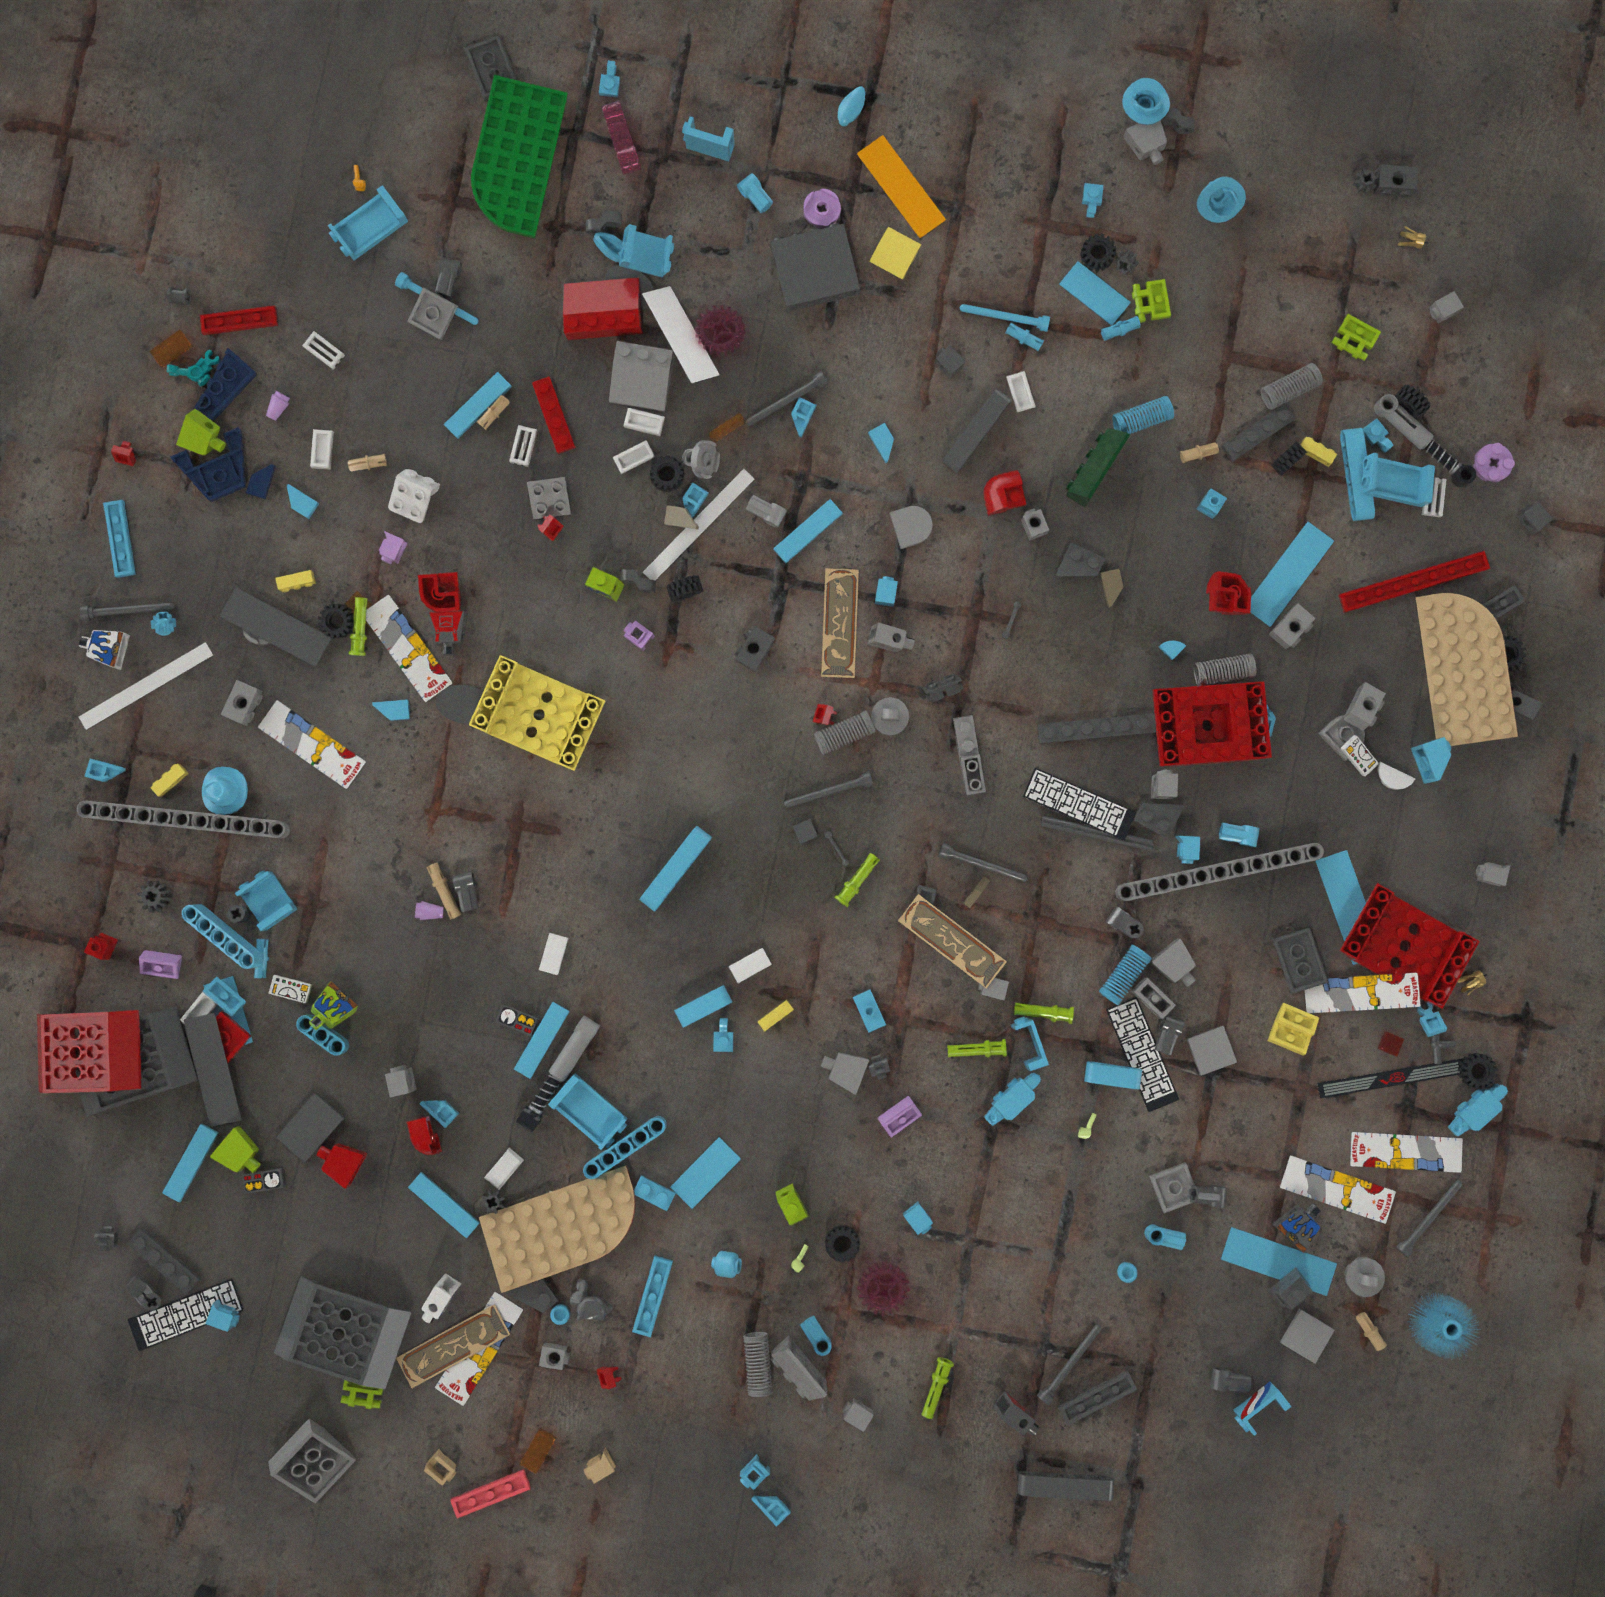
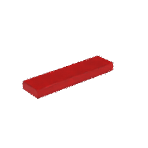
M275 305L200 315L203 335L278 326Z

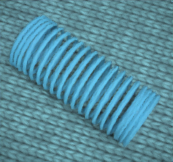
M1167 396L1158 398V400L1155 399L1113 415V425L1115 430L1131 434L1134 431L1137 432V430L1140 431L1141 429L1153 426V424L1156 425L1173 419L1174 409L1170 399Z
M1131 945L1129 951H1127L1128 954H1125L1119 965H1117L1118 968H1115L1109 979H1107L1108 982H1105L1099 990L1103 996L1116 1005L1122 1002L1120 997L1124 998V996L1112 987L1126 995L1125 992L1128 993V990L1117 982L1130 990L1127 985L1132 987L1130 984H1134L1132 980L1136 981L1135 978L1138 979V976H1141L1137 971L1142 973L1140 969L1144 970L1145 964L1148 965L1152 960L1147 953L1135 945Z

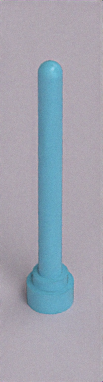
M403 272L396 278L395 286L400 289H410L419 295L423 289L411 282L412 280ZM457 308L455 315L473 325L478 324L476 317Z
M966 304L960 306L962 312L1034 325L1040 331L1045 332L1048 330L1050 317L1044 315L1043 317L1034 318Z

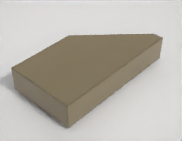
M667 505L665 525L699 529L698 524L695 523L687 508Z
M1119 569L1100 573L1108 608L1112 607L1124 587Z
M983 877L963 902V905L971 908L990 880Z

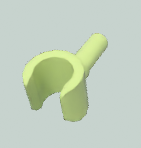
M1092 1113L1086 1128L1080 1127L1079 1138L1087 1139L1091 1136V1128L1097 1116L1096 1114Z
M805 1244L800 1254L791 1263V1267L798 1273L805 1266L801 1262L809 1247Z

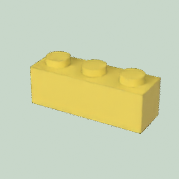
M1305 437L1300 444L1307 451L1306 455L1328 467L1337 456L1334 450L1327 449L1322 443L1315 442L1311 437Z
M311 570L276 578L277 588L282 592H289L290 589L298 590L303 586L311 587L313 586L312 584H316L314 573Z
M174 764L170 771L165 772L161 779L156 780L152 784L151 789L158 797H163L189 774L181 764Z
M786 1000L761 1018L758 1023L766 1031L794 1009Z

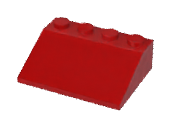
M639 277L564 284L563 324L564 334L567 339L576 340L643 334Z

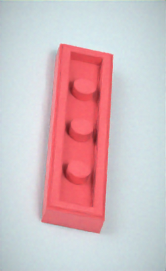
M523 1469L455 1496L450 1501L456 1517L460 1518L531 1489V1486Z

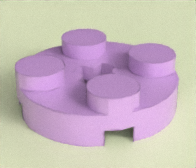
M828 189L813 191L808 194L804 201V217L811 225L817 228H828L829 225L836 223L840 217L841 205L839 199L834 192ZM825 205L827 211L819 212L817 207Z
M1500 443L1484 446L1475 454V464H1473V467L1480 479L1499 482L1511 473L1515 462L1506 447ZM1490 459L1497 461V467L1489 465L1491 463Z

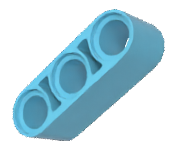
M722 985L674 1011L682 1027H685L732 1003V1000L725 986Z
M308 1014L298 1018L296 1022L297 1029L330 1054L341 1055L348 1051V1040L334 1029H329L325 1024L318 1030H315L312 1026L309 1029L304 1026V1020L306 1018L311 1020L314 1015ZM321 1030H324L327 1034L325 1040H322L319 1036ZM337 1041L342 1043L341 1051L335 1049Z
M1087 1061L1084 1081L1140 1089L1142 1069Z

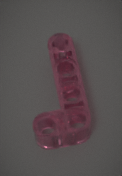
M620 101L602 105V111L622 174L625 175L641 170L636 148L633 145Z

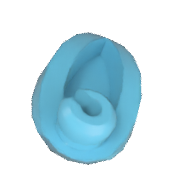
M862 86L850 92L839 105L837 118L841 126H847L859 116L865 101V90Z
M595 233L593 240L600 251L609 259L619 262L622 241L608 233Z

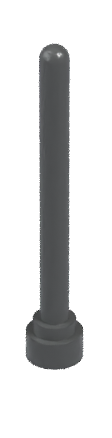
M821 371L814 375L815 377L812 378L811 382L746 420V424L751 426L816 387H825L828 385V382Z
M158 603L94 609L90 605L80 606V617L82 621H90L95 616L173 610L175 606L173 603Z
M870 772L862 773L857 779L784 801V807L796 806L860 785L862 787L866 786V788L873 786Z
M942 843L938 854L939 858L945 860L946 858H954L1022 882L1028 880L1025 874L954 851L949 844Z
M1459 1180L1455 1181L1410 1237L1398 1243L1395 1248L1407 1258L1413 1253L1412 1249L1415 1242L1462 1187V1182Z
M1096 1324L1048 1388L1041 1389L1037 1394L1047 1405L1052 1403L1054 1400L1053 1393L1101 1331L1100 1325Z

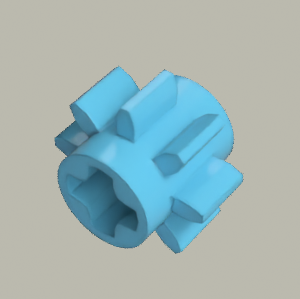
M159 612L151 620V629H155V633L162 636L174 632V627H176V619L172 618L168 612Z

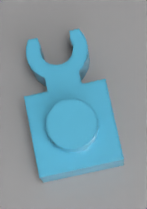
M1426 1003L1427 1010L1422 1009L1421 1005L1417 1007L1418 1014L1423 1016L1420 1017L1419 1021L1427 1037L1446 1032L1447 1027L1439 1012H1432V1004Z

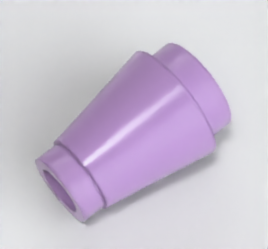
M276 391L271 396L266 416L276 421L290 404L288 403L290 398Z
M423 901L416 903L415 918H420V920L443 918L444 907Z

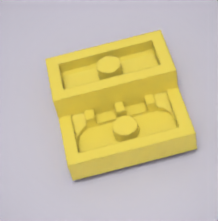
M888 227L869 262L904 279L922 244Z
M1282 1003L1268 1041L1304 1056L1307 1053L1310 1039L1315 1034L1319 1017Z

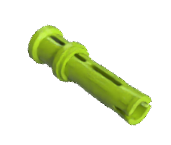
M355 597L353 633L350 635L351 651H349V655L366 656L364 648L365 640H367L365 624L368 598Z
M870 853L849 882L844 883L845 887L834 898L848 908L849 902L855 894L859 893V887L880 859Z
M1015 1002L1014 1015L1047 1018L1052 1022L1057 1020L1072 1024L1074 1007L1061 1008L1057 1005L1045 1007Z
M1005 1039L996 1042L986 1040L980 1044L947 1045L948 1058L985 1055L987 1058H990L991 1055L1007 1056Z
M938 1357L936 1371L932 1373L933 1382L921 1413L922 1416L928 1419H933L943 1386L948 1383L950 1369L954 1366V1362L943 1357Z

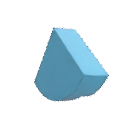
M1167 641L1159 646L1171 660L1186 647L1185 644L1179 641Z

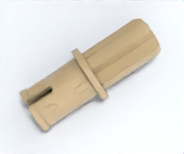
M501 395L490 408L487 407L488 410L477 422L487 430L490 424L496 418H499L498 415L509 404V400Z
M1215 442L1203 446L1196 445V448L1180 451V458L1182 463L1195 459L1202 460V457L1217 454L1219 447Z
M385 454L370 457L365 455V458L349 460L348 468L350 471L387 466Z
M1367 1313L1358 1314L1356 1320L1364 1330V1336L1369 1338L1376 1351L1384 1349L1387 1344L1379 1334V1328L1374 1326Z

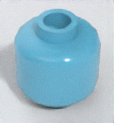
M720 1251L716 1257H713L711 1266L717 1276L734 1278L736 1274L740 1273L742 1261L737 1253Z

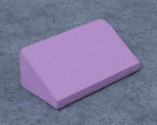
M145 950L139 957L140 974L178 979L182 956Z
M907 1096L879 1116L878 1120L889 1136L893 1137L921 1117L922 1114L911 1098Z

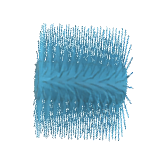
M1435 1292L1433 1304H1430L1432 1303L1430 1299L1429 1304L1427 1303V1310H1422L1424 1313L1420 1312L1426 1317L1419 1315L1421 1317L1416 1316L1420 1321L1410 1324L1422 1325H1415V1328L1423 1327L1420 1328L1423 1331L1421 1332V1336L1424 1338L1422 1341H1424V1344L1428 1343L1427 1346L1431 1347L1434 1354L1437 1352V1356H1439L1440 1351L1443 1354V1350L1445 1353L1447 1352L1448 1354L1449 1351L1451 1354L1453 1349L1452 1353L1454 1356L1455 1349L1458 1353L1457 1348H1462V1346H1457L1458 1343L1461 1344L1462 1341H1465L1463 1339L1465 1337L1462 1335L1470 1337L1468 1335H1470L1469 1333L1472 1330L1481 1329H1466L1476 1325L1468 1326L1471 1325L1468 1324V1321L1472 1319L1470 1317L1466 1318L1463 1315L1465 1308L1463 1307L1460 1310L1458 1303L1456 1305L1455 1302L1451 1303L1450 1300L1448 1303L1446 1296H1443V1294H1440V1296L1438 1294V1301L1436 1302L1437 1295Z

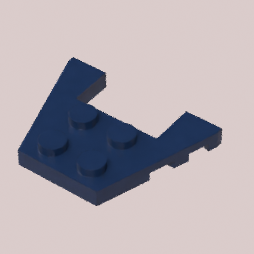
M239 427L223 433L230 450L229 453L199 466H194L187 450L170 456L173 462L177 464L210 502L246 487L242 431Z

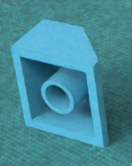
M1445 737L1411 748L1424 784L1440 780L1449 762L1451 745Z

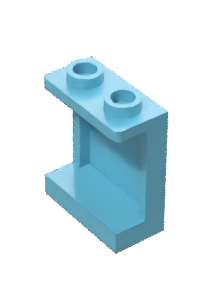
M690 116L688 122L685 121L682 133H684L683 140L686 143V149L725 161L730 160L735 145L734 130L732 128L726 127L723 137L695 129L694 117Z

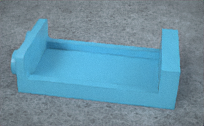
M383 185L376 189L379 194L335 226H332L331 223L328 225L331 230L329 235L335 243L337 241L341 243V251L346 257L350 255L353 261L408 222L404 213Z
M1372 453L1364 457L1362 463L1361 494L1417 507H1423L1432 503L1435 466L1426 465L1418 467L1378 458V453Z
M576 1073L548 1104L552 1109L559 1111L596 1143L600 1150L604 1146L608 1149L615 1140L612 1138L615 1133L618 1132L620 1134L627 1126L625 1122L628 1118Z

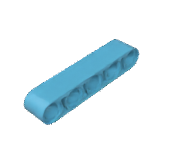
M1363 429L1341 430L1340 441L1352 520L1374 519L1375 507L1373 496L1361 494L1362 463L1364 457L1367 456Z
M696 826L639 900L655 912L712 837L699 826Z
M193 904L183 908V919L244 969L260 967L263 964V954L204 905Z
M661 1116L651 1118L608 1149L589 1160L583 1168L584 1176L588 1179L599 1177L658 1137L666 1129V1120ZM653 1121H660L663 1128L655 1130L652 1126ZM637 1132H644L646 1140L639 1141L636 1137ZM621 1143H628L630 1151L623 1152L620 1148ZM605 1154H612L614 1161L607 1163L604 1160ZM589 1165H595L598 1172L591 1174L588 1171Z

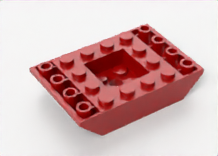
M1264 682L1152 689L1160 766L1176 767L1272 758ZM1204 720L1208 721L1211 725L1209 731L1204 730L1202 727Z

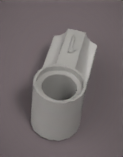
M755 495L751 497L746 507V511L762 518L765 523L775 528L779 527L787 512L783 507L775 503L770 504Z

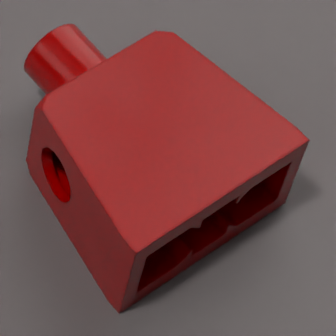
M337 1143L333 1146L332 1150L322 1145L316 1156L325 1160L321 1170L346 1189L352 1184L368 1153Z

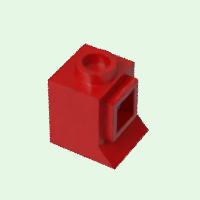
M104 933L90 937L84 953L100 960H110L118 939Z

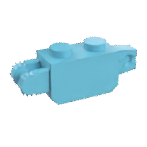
M1031 1073L1024 1079L1014 1078L1007 1084L1008 1089L1004 1092H998L993 1097L994 1101L991 1103L993 1106L984 1116L985 1119L992 1126L1004 1118L1006 1120L1014 1119L1035 1099L1033 1089L1040 1084V1075Z
M1494 1084L1489 1089H1478L1473 1092L1472 1098L1468 1102L1465 1101L1457 1107L1458 1111L1454 1113L1456 1117L1448 1128L1455 1136H1460L1469 1129L1474 1131L1482 1129L1502 1111V1104L1499 1101L1507 1094V1087Z

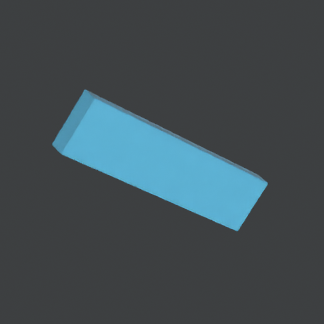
M497 372L444 423V426L459 439L488 410L487 407L490 408L512 386Z
M829 499L774 547L773 550L785 563L789 562L843 514L842 511Z
M123 500L105 502L103 505L115 577L136 575L125 502Z
M552 1002L514 1070L529 1079L532 1078L568 1016L569 1010Z
M200 1124L162 1193L177 1202L182 1201L219 1132L204 1124Z
M423 1172L408 1187L465 1238H468L480 1222Z
M654 1256L632 1330L633 1333L651 1338L673 1260Z

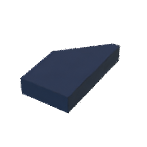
M271 464L252 474L246 494L266 500L276 466Z

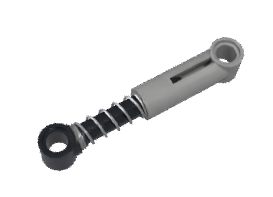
M1384 395L1376 402L1374 411L1377 416L1385 418L1419 450L1425 449L1426 453L1429 452L1432 458L1434 457L1438 460L1437 463L1440 462L1443 468L1449 470L1448 473L1451 474V480L1455 486L1462 488L1475 480L1476 470L1474 467L1457 462V459L1454 460L1451 457L1452 455L1446 452V449H1442L1440 444L1435 443L1434 435L1398 404V399L1394 395ZM1383 402L1389 405V410L1384 408ZM1461 472L1467 476V480L1461 477Z
M585 1015L581 1018L572 1036L549 1070L551 1075H548L549 1078L544 1082L545 1085L542 1089L540 1088L539 1094L535 1095L536 1099L534 1102H531L530 1106H526L523 1109L516 1123L530 1132L535 1130L543 1117L541 1115L542 1109L546 1107L547 1101L551 1100V1095L555 1094L554 1090L556 1087H559V1083L567 1079L587 1045L599 1030V1024Z

